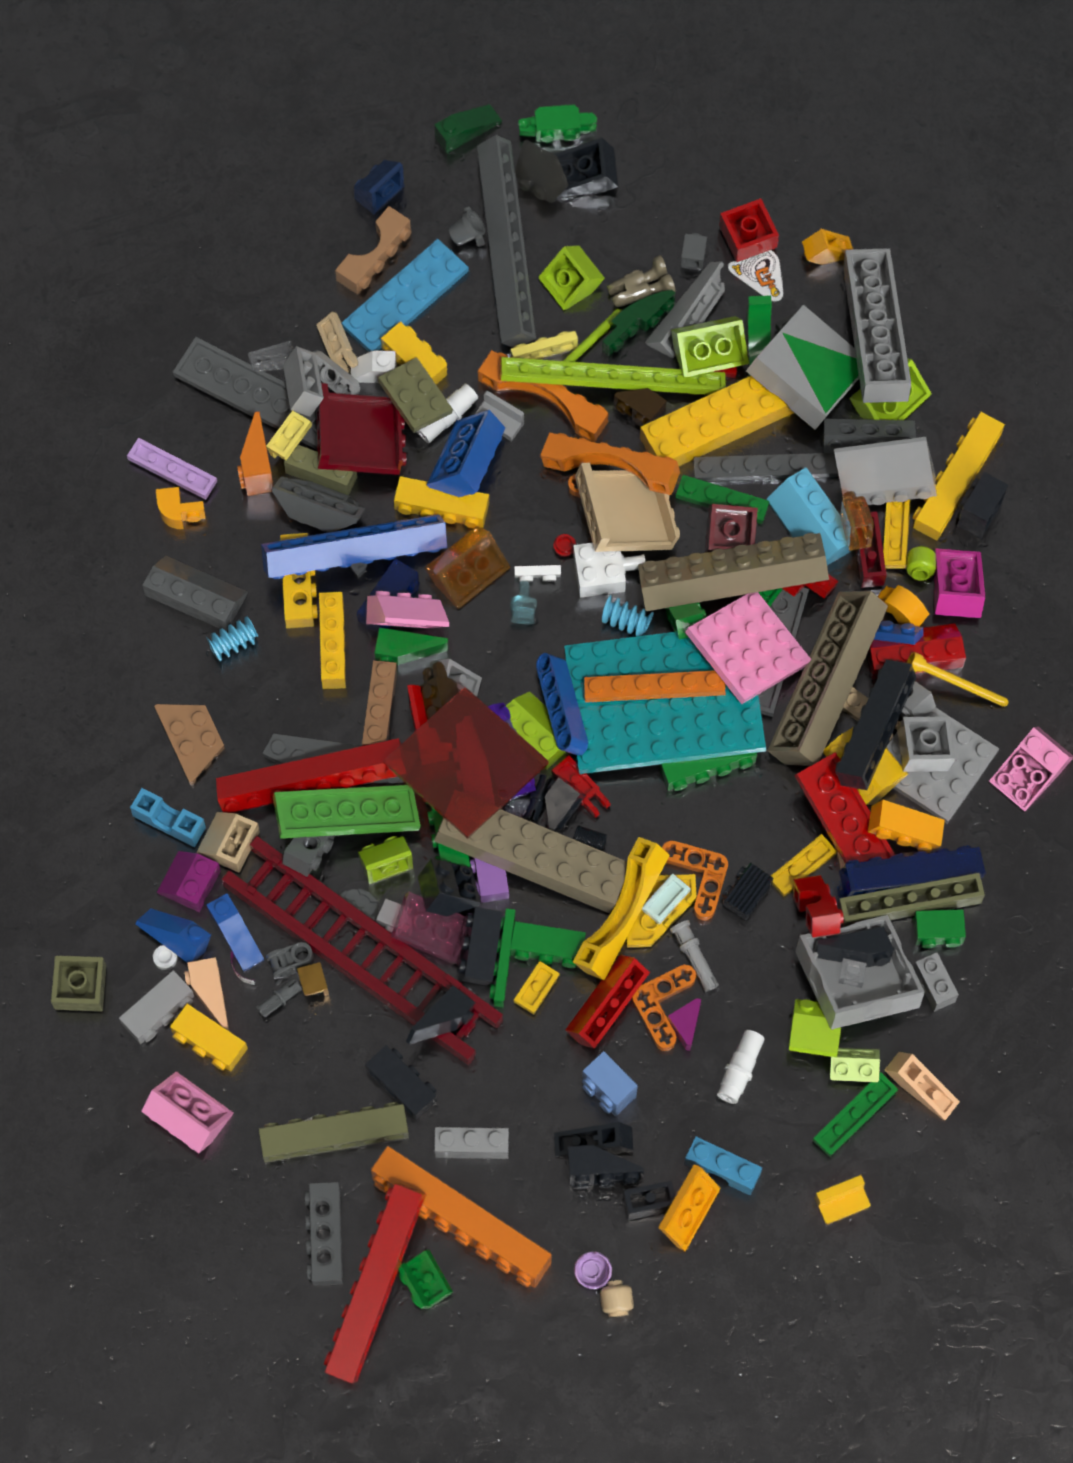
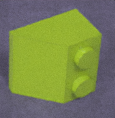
M564 246L538 277L563 310H567L592 294L605 279L580 246Z
M396 836L390 837L383 844L377 846L374 844L368 845L358 852L359 860L369 885L413 869L412 853L403 836L399 838Z
M795 999L789 1051L837 1058L841 1027L830 1029L818 1002L808 999Z

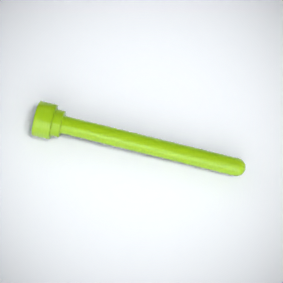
M616 309L563 361L575 362L610 328L611 320L622 310Z

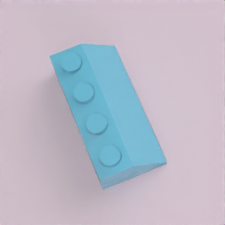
M807 468L787 478L767 498L770 501L769 505L792 538L804 536L807 533L821 534L827 565L855 550L857 538Z

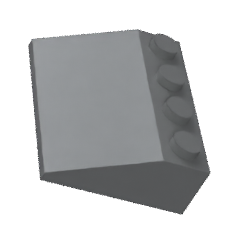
M926 437L834 449L846 508H859L871 504L882 505L895 501L905 502L918 498L928 499L937 496L935 470ZM855 493H856L857 500H858V503H857V504H855V500H854Z

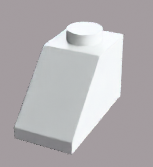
M371 351L357 357L358 365L355 368L351 367V376L359 383H379V376L396 368V352Z

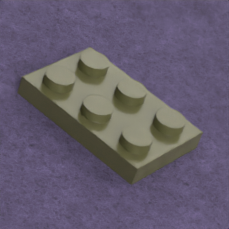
M418 358L378 377L379 384L413 433L452 414L453 408Z

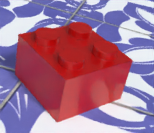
M762 199L720 213L719 227L736 262L777 248L779 234Z

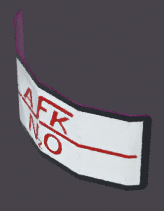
M231 952V965L236 976L244 983L256 985L255 980L244 978L235 971L233 967L234 955Z

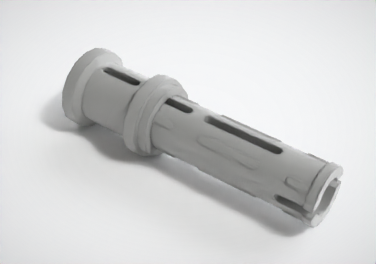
M686 920L672 927L670 932L675 934L680 944V951L686 953L705 992L716 988L719 984L698 946L700 944L699 939L695 938L689 927L690 922Z

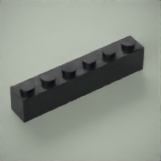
M886 659L883 668L879 669L877 681L870 689L869 699L861 709V717L853 727L850 741L844 747V755L836 765L835 773L842 786L862 790L868 789L917 677L912 664Z

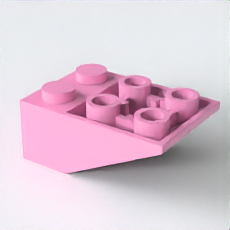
M1033 727L989 782L1022 810L1026 811L1060 775L1073 759V755L1041 728Z

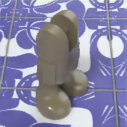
M659 255L653 259V266L649 271L642 273V271L636 270L626 274L623 278L609 284L607 289L610 295L617 294L612 299L615 306H626L651 294L668 290L675 291V286L670 274L667 275L666 265L662 256ZM655 280H659L658 282H656V283H654V284H651V285H648V284H647L648 282L655 281Z

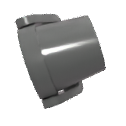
M471 207L464 208L463 215L449 227L450 236L458 245H463L475 239L478 247L485 245L483 238L485 227L481 218L472 211Z

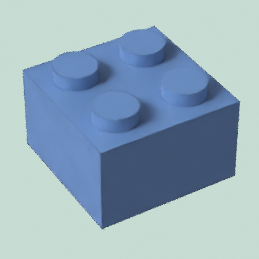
M604 1051L583 1070L582 1083L584 1085L582 1088L589 1096L595 1095L600 1101V1107L607 1114L611 1112L616 1117L636 1098L638 1085Z

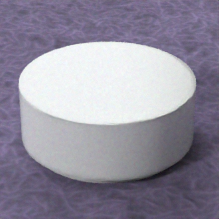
M164 945L159 946L153 953L154 963L161 970L172 969L177 963V955Z

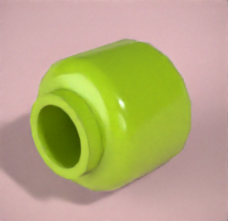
M926 546L912 548L907 554V573L919 581L927 580L933 576L936 571V553Z

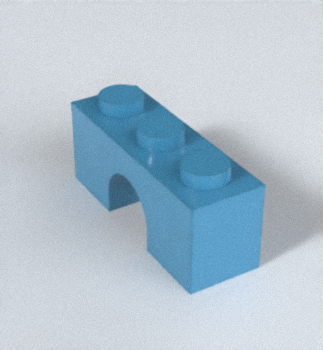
M141 788L130 807L133 817L194 848L206 829L203 818L185 809H182L181 812L168 806L161 797Z
M695 1137L684 1163L691 1168L694 1164L700 1166L706 1173H713L722 1177L729 1183V1186L750 1196L762 1171V1167L698 1137Z

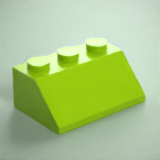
M736 316L671 329L674 352L683 377L749 364L743 321Z
M907 358L911 379L908 401L863 403L861 388L850 397L858 414L864 420H904L932 394L912 359Z
M529 691L514 698L506 707L510 711V720L513 728L518 733L520 746L548 770L565 751L557 747L547 707Z

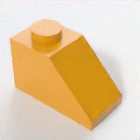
M820 229L802 241L804 255L807 260L820 265L844 260L845 251L853 250L848 236Z

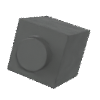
M698 233L685 234L681 268L703 271L707 244L706 236Z

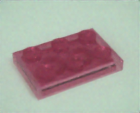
M407 892L405 893L391 937L451 964H455L461 951L462 937L466 936L465 916L458 913L442 916L426 912L423 897Z

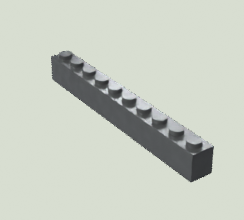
M495 135L477 145L500 338L502 344L514 348L519 344H527L535 340L536 333L511 141Z

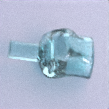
M521 581L520 595L511 598V622L535 623L537 600L529 597L530 583L528 581Z

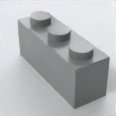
M296 346L283 364L290 410L310 417L324 398L316 353Z
M173 970L119 1017L120 1022L141 1045L144 1041L148 1042L153 1039L157 1034L156 1031L162 1025L167 1026L175 1018L174 1015L180 1009L183 1010L186 1004H192V999L194 998L193 991Z
M435 1127V1158L508 1159L509 1128Z

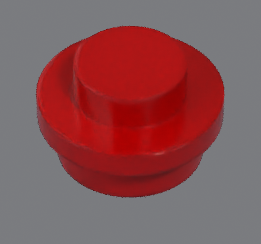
M562 534L556 537L553 547L558 555L570 556L573 554V545H576V541L571 535Z

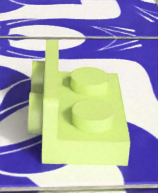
M838 1048L837 1058L831 1057L830 1079L878 1082L880 1050Z

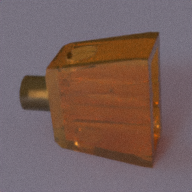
M853 491L846 492L842 496L841 522L848 549L851 551L871 547L874 522L866 499L863 496L857 497Z

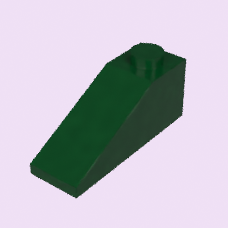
M491 104L458 112L434 124L435 138L447 154L502 123V120Z

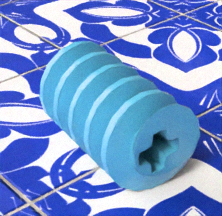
M610 595L602 612V623L606 624L610 620L612 627L619 623V630L623 631L627 627V633L632 634L636 630V637L642 636L648 629L654 612H651L646 617V610L644 608L637 613V605H634L630 610L628 609L629 602L626 601L623 606H620V598H617L613 603L611 602L612 595Z
M248 616L244 617L245 624L238 620L236 621V628L231 624L228 625V633L221 628L219 629L220 637L215 632L211 633V640L206 637L213 654L219 661H222V653L230 657V649L238 653V645L247 649L246 641L255 645V637H258Z

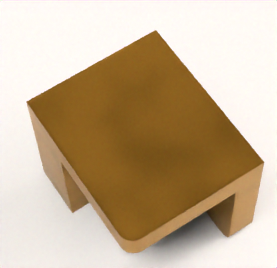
M320 962L297 968L305 996L323 992L324 996L329 995Z

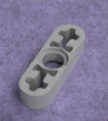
M319 350L313 351L316 353L320 380L323 383L328 384V387L338 394H359L360 385L354 377ZM329 369H332L336 374L334 381L328 376ZM347 384L350 385L349 390H350L351 392H348V391H347V390H348V387L346 386Z

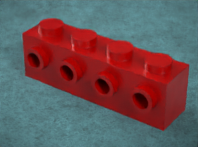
M620 955L612 965L605 980H601L565 1031L580 1045L595 1048L650 972L634 957Z

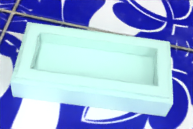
M672 874L643 905L641 910L660 925L690 892L691 888Z

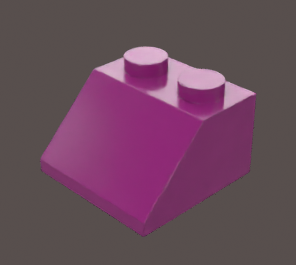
M178 851L157 893L200 912L221 872L219 863L198 853Z

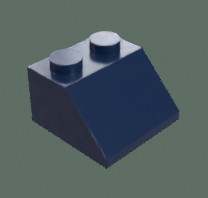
M383 160L379 165L373 166L369 174L364 179L358 180L355 184V200L374 215L404 187L403 165L400 162Z

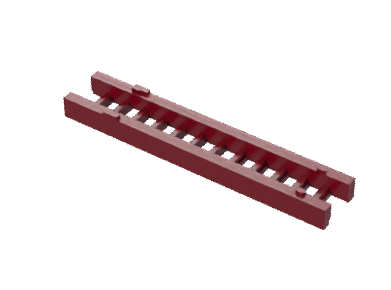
M256 836L250 844V849L264 859L265 863L248 884L231 871H228L222 878L223 886L297 941L307 943L315 954L412 1025H415L425 1015L424 1011L441 990L447 992L452 986H455L476 1002L472 1010L474 1016L467 1025L464 1024L456 1035L448 1032L431 1039L469 1066L476 1052L462 1041L463 1037H467L476 1026L475 1022L479 1017L493 1027L498 1028L503 1022V1014L309 874L306 877L282 864L284 855ZM275 867L284 876L265 897L257 891V888ZM294 881L303 889L284 911L275 902ZM312 894L321 903L307 921L302 924L294 916ZM331 908L340 916L323 938H321L312 930ZM349 921L359 931L343 951L340 952L329 943L344 924ZM367 934L378 944L361 966H359L348 957ZM386 948L396 955L397 958L383 976L377 979L367 970ZM403 962L415 969L416 972L401 991L396 993L386 984ZM424 976L433 982L435 986L420 1005L416 1007L405 998L421 977Z

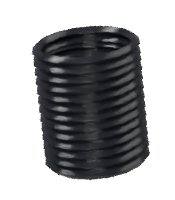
M578 825L573 839L603 851L607 834Z

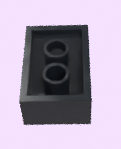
M603 138L544 157L549 198L599 194L618 187L614 147Z

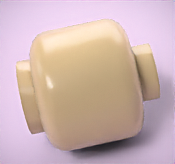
M622 1280L609 1281L608 1287L601 1289L602 1311L609 1313V1317L628 1315V1311L633 1309L632 1289L629 1285H623Z

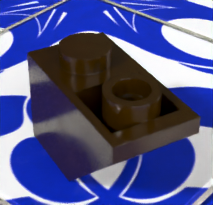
M649 388L622 391L614 395L615 408L620 413L632 417L639 426L660 418L666 411L667 401Z

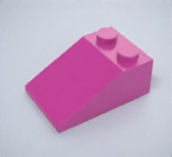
M935 549V614L981 618L985 601L981 552Z

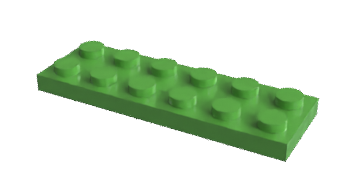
M413 785L274 792L273 795L280 838L419 831L420 828Z

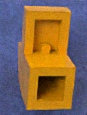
M179 487L156 489L159 513L162 520L168 526L174 529H184L183 521L197 522L201 519H206L203 501L181 503Z
M900 585L895 589L886 586L877 596L888 605L886 612L892 613L899 624L911 623L919 627L929 615V612L919 598Z

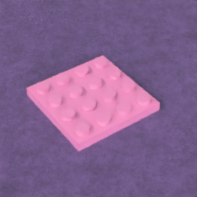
M758 592L746 594L690 626L685 632L741 704L801 670L811 661V658Z

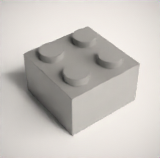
M949 716L903 717L897 729L903 772L949 771L955 760Z

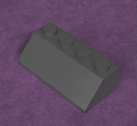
M168 556L163 557L153 565L143 583L145 596L219 629L223 628L226 632H228V625L232 624L248 594L243 589Z

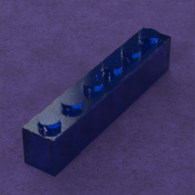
M962 846L953 851L944 848L929 854L926 851L914 853L913 856L897 854L889 859L874 857L866 862L851 860L846 862L839 871L845 897L980 873L982 879L986 874L980 847L971 848V846Z

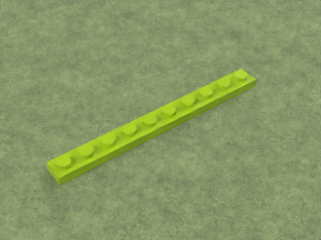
M510 357L501 358V381L631 390L649 388L652 391L704 395L713 394L726 387L725 372H708L683 377L681 369Z

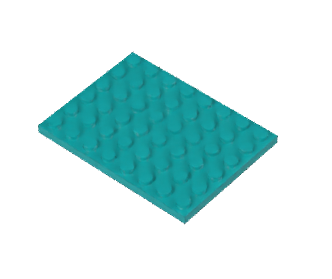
M675 632L564 646L566 662L588 739L586 752L583 755H577L579 774L766 751L759 695L741 704L726 684V695L585 702L584 677L715 671L689 637L679 640Z

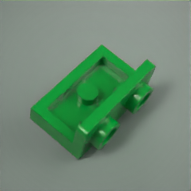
M430 1250L423 1251L407 1263H401L399 1277L411 1291L412 1301L421 1309L431 1308L453 1293Z

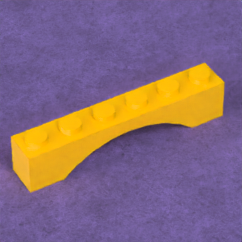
M638 837L627 859V870L622 891L614 909L604 924L591 937L583 941L573 960V963L585 973L605 980L670 856L657 843Z

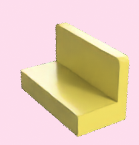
M292 410L266 446L270 455L274 458L279 456L287 460L311 428V421Z

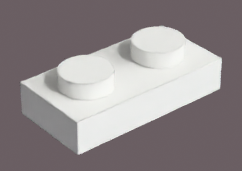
M561 565L515 566V578H519L520 582H532L533 578H542V581H556V577H561Z

